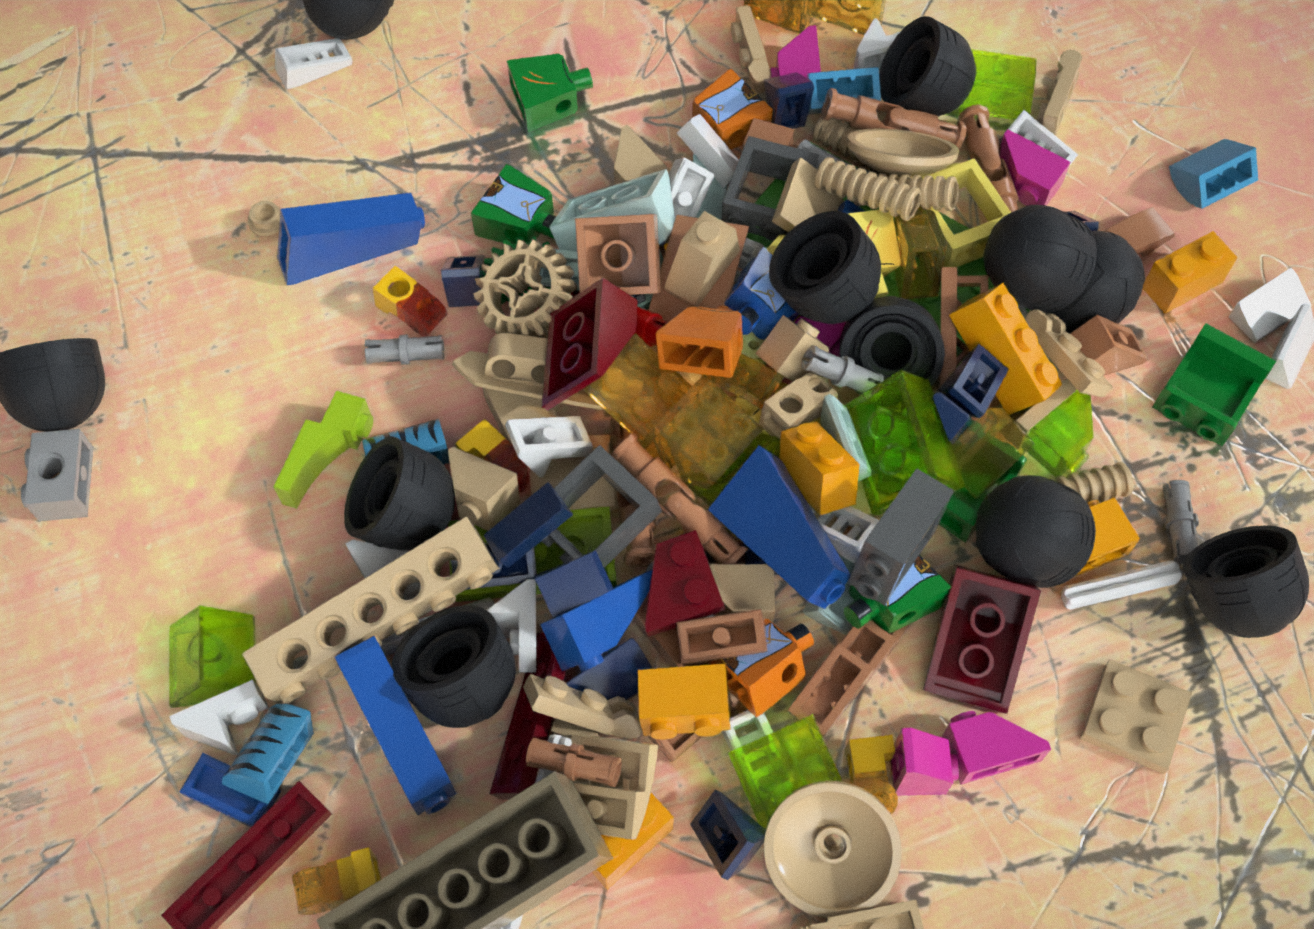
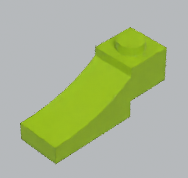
M336 391L321 423L305 420L273 486L283 505L297 509L307 490L319 474L349 448L358 450L363 437L367 438L373 426V416L370 413L365 398Z

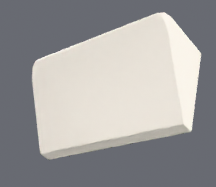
M700 114L693 117L677 134L708 171L715 174L714 178L724 188L731 182L739 159Z
M685 157L676 159L669 172L675 219L676 215L696 218L715 176L712 172Z
M1290 268L1241 299L1235 305L1229 318L1256 343L1290 321L1301 304L1305 302L1310 304L1297 274Z
M1306 302L1301 304L1289 321L1271 357L1276 363L1265 378L1286 389L1292 387L1314 342V318L1310 304Z

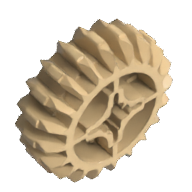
M518 239L516 248L513 250L510 245L504 244L503 255L499 256L497 253H491V258L494 261L491 266L481 265L482 270L486 273L485 277L475 279L476 284L482 288L473 294L475 300L481 303L476 308L478 314L485 317L483 320L484 324L490 329H495L496 334L512 333L535 337L537 333L541 338L547 339V328H549V322H551L550 313L572 299L573 296L569 293L577 290V284L571 280L574 276V271L569 265H566L567 259L561 253L556 254V250L551 245L546 244L543 247L539 241L532 240L528 246L523 240ZM541 267L548 269L550 273L551 289H547L541 284L542 277L539 275ZM501 294H505L510 299V317L506 316L502 310Z

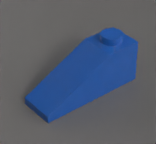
M653 569L613 587V590L540 624L562 671L578 665L581 672L605 661L602 653L617 646L649 593Z

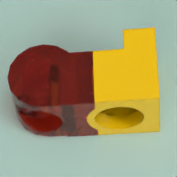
M394 266L373 287L375 306L386 314L391 312L421 336H428L448 315L445 306L440 300L397 266Z
M485 418L455 443L457 449L516 473L519 493L528 486L529 474L527 465L517 456L514 446Z

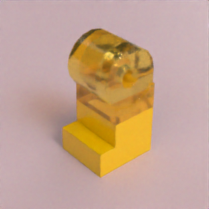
M884 735L849 739L844 750L850 784L870 792L893 815L898 805V796L895 789L888 782L885 764L895 754L893 736Z
M369 847L351 852V856L295 873L292 876L298 914L311 915L333 910L380 881L381 875L377 857Z

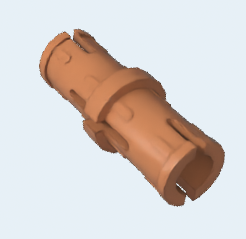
M533 738L526 754L528 767L555 771L566 775L572 781L581 778L612 787L617 785L622 768V758L593 753L592 751L584 750L583 745L575 743L571 746Z

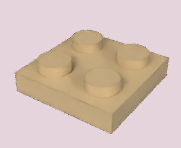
M1109 659L1104 666L1080 739L1164 774L1169 770L1192 692Z

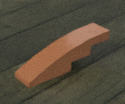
M870 620L859 629L852 627L843 641L835 646L787 712L823 738L872 678L912 623L892 633H888L880 628L873 620Z

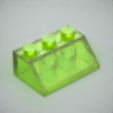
M899 370L844 405L848 409L872 470L871 476L861 481L871 513L874 515H881L887 511L916 469L951 488L954 492L965 486L951 443L947 438L935 405L934 394L929 380L904 370Z

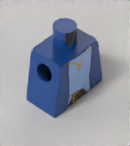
M765 247L741 271L724 302L725 306L741 313L743 335H748L752 332L761 340L767 338L783 315L792 321L799 316L770 282L769 266L773 255Z

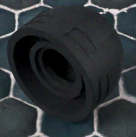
M303 0L310 20L324 33L339 39H355L371 33L382 23L385 16L388 15L390 7L394 4V0Z
M924 16L917 18L904 27L896 36L883 59L879 72L881 98L884 102L901 106L906 110H917L934 114L938 117L957 109L967 99L975 82L976 64L972 50L961 34L932 17Z
M1029 205L1005 215L991 230L992 232L984 249L986 274L994 286L1004 283L1018 305L1032 311L1033 309L1043 311L1042 313L1054 312L1073 302L1090 281L1096 264V242L1089 227L1075 217L1051 206Z
M823 212L802 221L781 240L770 261L769 278L774 289L795 312L813 321L837 324L851 320L872 303L879 290L881 260L877 248L858 222L851 215L844 212Z
M1092 231L1097 247V257L1090 281L1073 302L1060 310L1049 312V314H1055L1066 324V332L1072 333L1096 315L1114 323H1120L1135 308L1145 281L1144 266L1140 256L1137 255L1128 241L1112 232Z
M896 296L875 298L867 308L846 322L840 338V358L842 356L853 358L856 365L875 373H880L884 377L883 383L876 381L874 383L882 386L876 397L870 398L866 394L856 391L868 400L910 402L925 394L934 385L943 368L945 357L944 343L935 319L923 306L908 299Z
M73 338L54 340L0 352V402L8 414L22 425L43 432L69 430L85 422L100 405L105 391V373L96 339Z
M394 436L380 440L367 453L351 482L344 510V523L348 534L365 542L373 543V545L378 547L408 551L416 548L445 530L451 520L455 506V493L451 476L443 463L431 453Z
M1035 475L1014 477L996 487L991 493H988L978 509L976 544L979 552L990 567L1007 579L1036 586L1037 588L1057 586L1069 581L1078 574L1091 556L1096 536L1092 511L1080 494L1059 482Z
M1269 525L1250 526L1222 533L1193 549L1183 563V571L1191 588L1192 596L1202 613L1218 629L1234 636L1259 638L1280 632L1300 615L1308 598L1309 575L1297 538L1293 532L1283 527Z
M456 606L426 618L404 637L396 649L392 660L393 676L402 687L408 700L425 717L445 727L464 728L489 719L502 708L515 681V659L509 642L492 614L478 606Z

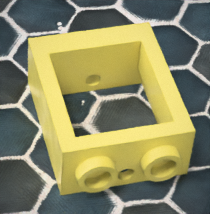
M971 159L963 163L951 164L946 169L933 173L931 176L934 179L937 176H943L945 180L950 176H954L958 181L959 189L966 187L989 222L954 235L939 211L934 210L933 206L928 210H923L921 206L917 209L921 221L919 229L927 242L931 220L933 219L939 243L945 255L943 267H958L984 257V249L992 232L991 230L1002 217L1011 213L975 159ZM917 212L912 217L913 220L917 217Z

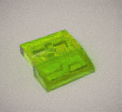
M971 49L976 64V78L967 99L959 106V112H963L967 107L979 104L988 108L990 117L1015 120L1023 110L1031 114L1037 58Z
M813 714L773 730L767 735L728 752L757 821L765 829H767L775 809L793 791L820 781L843 782Z

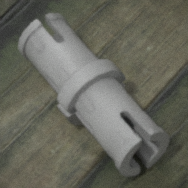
M408 334L399 335V338L365 340V347H368L365 348L367 364L400 361L402 365H409L410 361L444 360L442 335L409 338Z
M811 345L804 354V357L810 359V361L803 360L802 368L830 379L834 386L839 388L847 386L866 394L870 398L876 397L882 386L874 383L875 381L883 383V375L856 365L853 358L848 356L840 358L819 349L815 345Z
M1185 480L1169 481V484L1165 483L1162 486L1167 506V516L1164 521L1166 529L1170 530L1173 559L1177 563L1183 564L1187 555L1199 546L1196 535V527L1199 525L1198 515L1193 513L1189 482Z

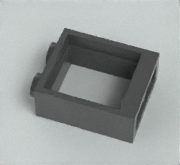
M748 136L722 202L721 221L749 226L748 233L763 236L771 241H774L778 235H787L789 232L772 222L776 209L738 199L748 172L786 181L792 164L800 157L817 169L819 154Z
M599 445L554 490L567 507L570 508L591 486L603 477L636 508L595 549L605 568L662 512L657 498ZM557 529L542 540L548 548L555 543L564 552L559 557L563 563L583 555Z
M916 469L864 541L848 583L854 586L862 596L872 600L875 599L885 606L934 535L954 490Z

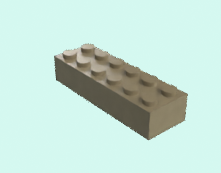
M554 771L317 919L320 929H501L614 858L573 781L569 780L566 775Z

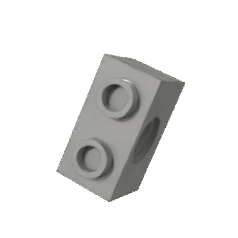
M80 429L37 432L31 435L30 448L25 452V465L28 472L26 484H23L21 488V500L24 507L28 508L39 521L88 517L94 447Z

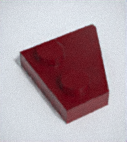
M696 530L656 544L645 621V630L648 637L676 628V622L701 619L725 610L723 600Z

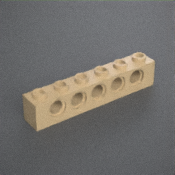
M466 516L242 654L265 698L279 704L282 702L284 704L291 703L301 698L307 692L306 687L319 679H331L342 672L335 656L375 636L381 647L382 640L394 633L399 635L413 629L419 623L418 618L431 610L438 612L449 607L455 602V596L469 587L470 589H476L483 586L492 579V573L500 568L478 531ZM450 560L458 561L457 569L451 576L440 577V570L444 563ZM419 582L421 588L418 595L411 600H404L406 587L412 583ZM376 605H383L382 616L377 621L368 623L367 614L369 610ZM345 627L346 633L343 641L336 646H331L330 638L332 633L338 628ZM307 650L308 658L306 663L301 668L294 669L293 661L295 656L300 651Z

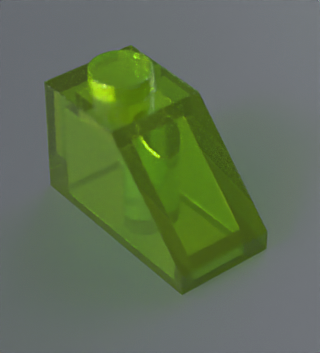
M1076 390L1030 430L1022 447L1055 478L1062 476L1068 469L1073 473L1076 472L1090 457L1086 451L1094 438L1091 395L1080 393Z

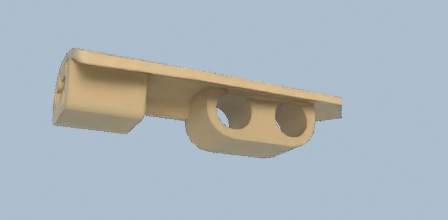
M500 333L490 340L488 353L469 351L453 360L452 365L474 386L542 399L548 339ZM617 357L603 377L561 403L639 416L638 404L642 390L643 361Z

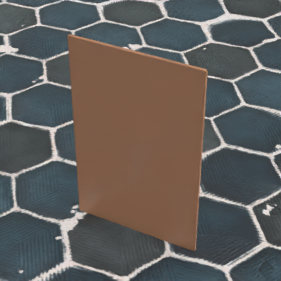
M676 215L660 269L661 292L653 294L649 306V311L658 313L666 321H671L687 307H691L666 292L664 286L681 240L698 219L695 217ZM727 223L736 229L740 252L698 307L716 309L718 306H725L724 302L733 287L749 226Z

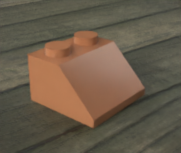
M656 214L575 218L580 292L601 278L608 280L629 295L661 292L658 219Z

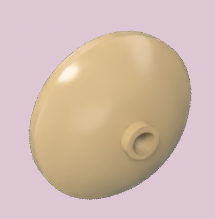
M863 129L850 133L847 139V146L854 156L869 168L886 173L888 177L891 174H898L899 177L903 174H909L910 177L914 175H921V177L930 175L950 166L957 160L959 153L958 147L945 139L906 130Z
M820 781L793 791L775 809L765 833L764 858L772 882L791 904L811 915L829 918L872 909L879 904L890 892L898 877L901 867L902 847L899 831L892 815L874 795L850 783ZM830 834H835L841 838L842 842L840 845L832 847L825 842V838Z

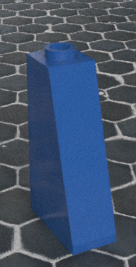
M411 193L281 209L277 259L286 285H294L418 244L420 230L425 227L424 212L421 207L416 206Z
M758 445L708 510L805 600L826 609L829 604L836 602L845 591V584L850 579L851 574L783 461Z
M375 636L335 656L345 679L417 815L423 812L432 814L443 809L450 803L449 798L457 793L402 687L396 682L393 676L394 672Z

